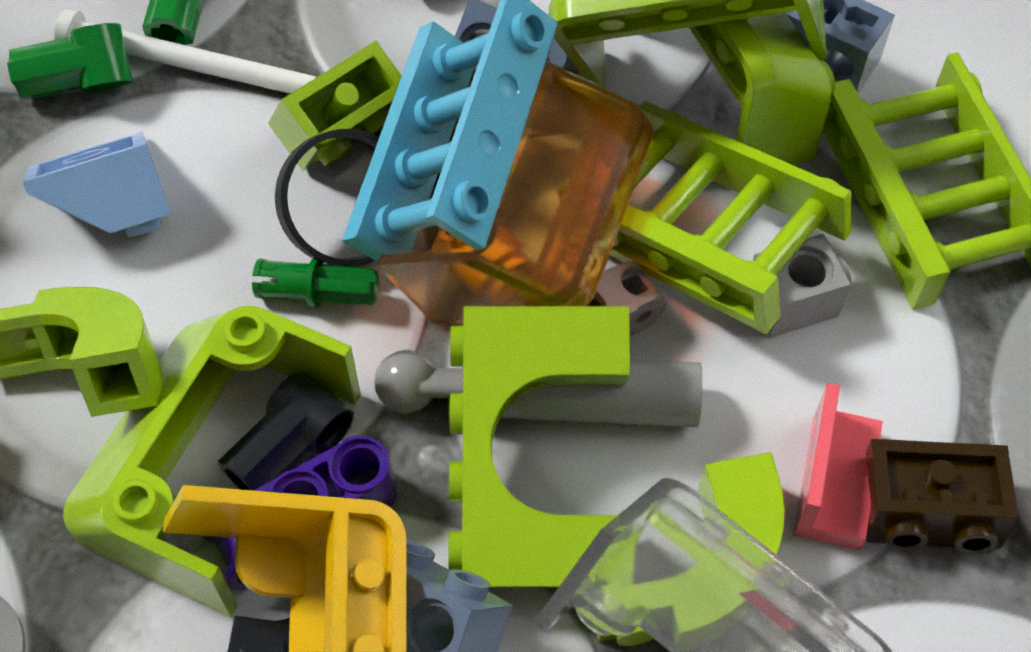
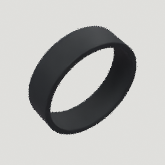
M337 129L307 139L287 157L276 181L275 208L284 233L301 252L311 258H317L326 264L360 266L375 260L365 254L353 258H333L310 246L297 231L288 207V187L293 170L302 156L313 146L326 139L342 137L356 139L376 148L379 136L367 131Z

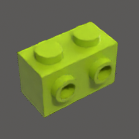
M375 40L281 99L268 125L290 154L307 139L332 130L358 129L377 135L383 129L402 75ZM351 138L326 139L309 149L297 164L302 171L319 160L324 167H328L354 147L350 142Z

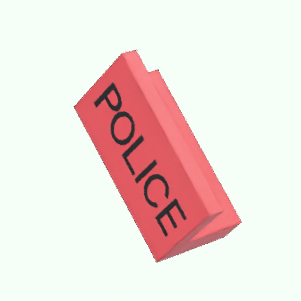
M827 383L813 417L793 535L861 550L866 541L871 507L866 451L871 439H880L883 421L836 411L840 385Z

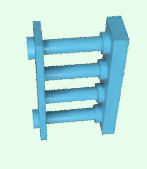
M500 0L489 33L465 43L434 21L419 27L342 239L344 243L390 270L406 267L418 230L436 225L475 250L486 247L558 25L556 20L530 0ZM478 65L471 86L468 87L474 67ZM459 118L452 141L449 142L456 120ZM438 173H440L432 199H429Z

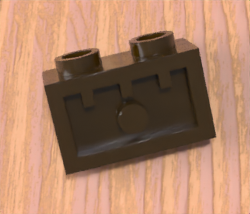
M871 439L866 451L871 514L866 534L867 542L887 544V546L896 550H914L923 546L955 547L958 551L967 554L986 553L1003 546L1019 519L1008 445Z

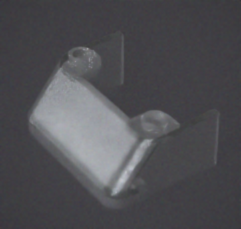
M663 478L599 531L534 620V623L546 632L574 607L580 620L589 629L600 635L628 636L639 626L670 652H892L889 646L871 629L697 491L680 481L670 478Z

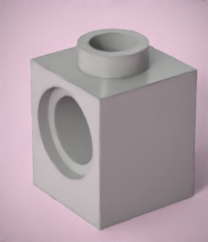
M824 234L808 238L776 275L779 281L781 317L769 330L770 337L826 321L840 315L848 291L851 288V273L846 260L842 255L834 254ZM761 253L754 254L753 261H755ZM794 281H802L809 284L812 287H803L796 284Z

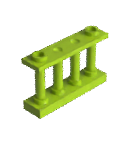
M958 52L947 55L935 88L871 104L864 99H860L850 79L835 82V91L831 94V102L823 126V132L912 310L936 303L951 269L1022 251L1031 267V178L985 100L978 77L974 73L969 72ZM944 110L956 134L892 149L889 145H884L875 127ZM969 155L982 180L917 197L915 193H909L899 173ZM995 202L1009 229L943 246L940 242L934 241L924 220Z
M644 100L637 107L643 145L603 187H592L570 177L556 191L565 233L624 263L628 261L636 262L644 273L767 334L781 317L778 276H776L816 228L843 241L851 234V190L840 186L832 179L814 175L690 121L678 112L667 111ZM663 158L688 169L684 176L651 211H642L623 202ZM711 181L739 193L702 235H691L672 225ZM763 204L792 217L755 261H745L723 250Z

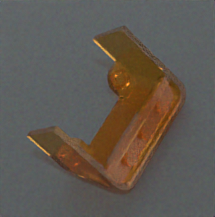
M546 60L486 247L475 250L442 228H439V233L431 251L383 254L380 256L377 266L433 324L463 323L464 306H587L593 299L599 286L653 136L651 122L638 104ZM473 70L468 87L471 86L476 70Z

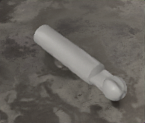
M412 350L397 351L386 357L378 365L375 372V392L382 403L390 410L403 414L416 412L428 405L433 398L450 399V393H463V367L462 369L434 368L431 361L421 353ZM630 359V376L625 385H549L540 387L518 398L509 406L501 418L698 427L702 406V366L700 362Z

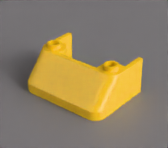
M190 485L182 486L164 518L163 533L236 538L235 568L242 583L254 593L262 596L290 598L289 652H406V531L401 518L392 508L374 500Z

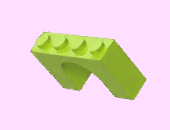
M464 306L463 326H451L450 329L451 367H463V393H450V434H463V461H450L449 502L462 503V531H449V570L458 569L474 573L486 579L490 583V587L623 588L633 586L632 515H558L535 510L520 502L507 490L495 470L492 459V442L496 427L509 406L524 394L549 385L626 384L630 376L629 306Z

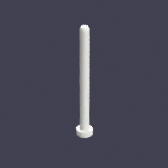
M63 9L56 21L55 40L69 37L71 30L95 24L85 22V16L80 11ZM122 30L127 55L289 94L316 78V76Z

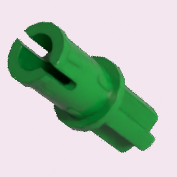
M259 258L254 265L252 276L274 277L278 279V282H252L255 298L303 300L307 302L309 307L317 308L321 302L371 306L376 303L380 290L379 275L373 268L324 265L317 258L311 259L309 264L269 261Z

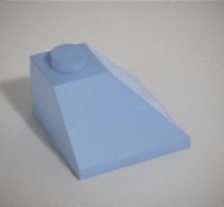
M143 131L28 166L23 180L28 195L109 233L124 229L127 237L141 235L159 228L162 225L159 218L171 214Z

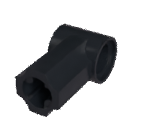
M298 371L287 377L275 389L267 403L266 415L217 462L221 471L233 482L237 489L254 491L276 479L282 473L302 465L312 454L316 457L337 446L350 429L354 420V412L305 371Z

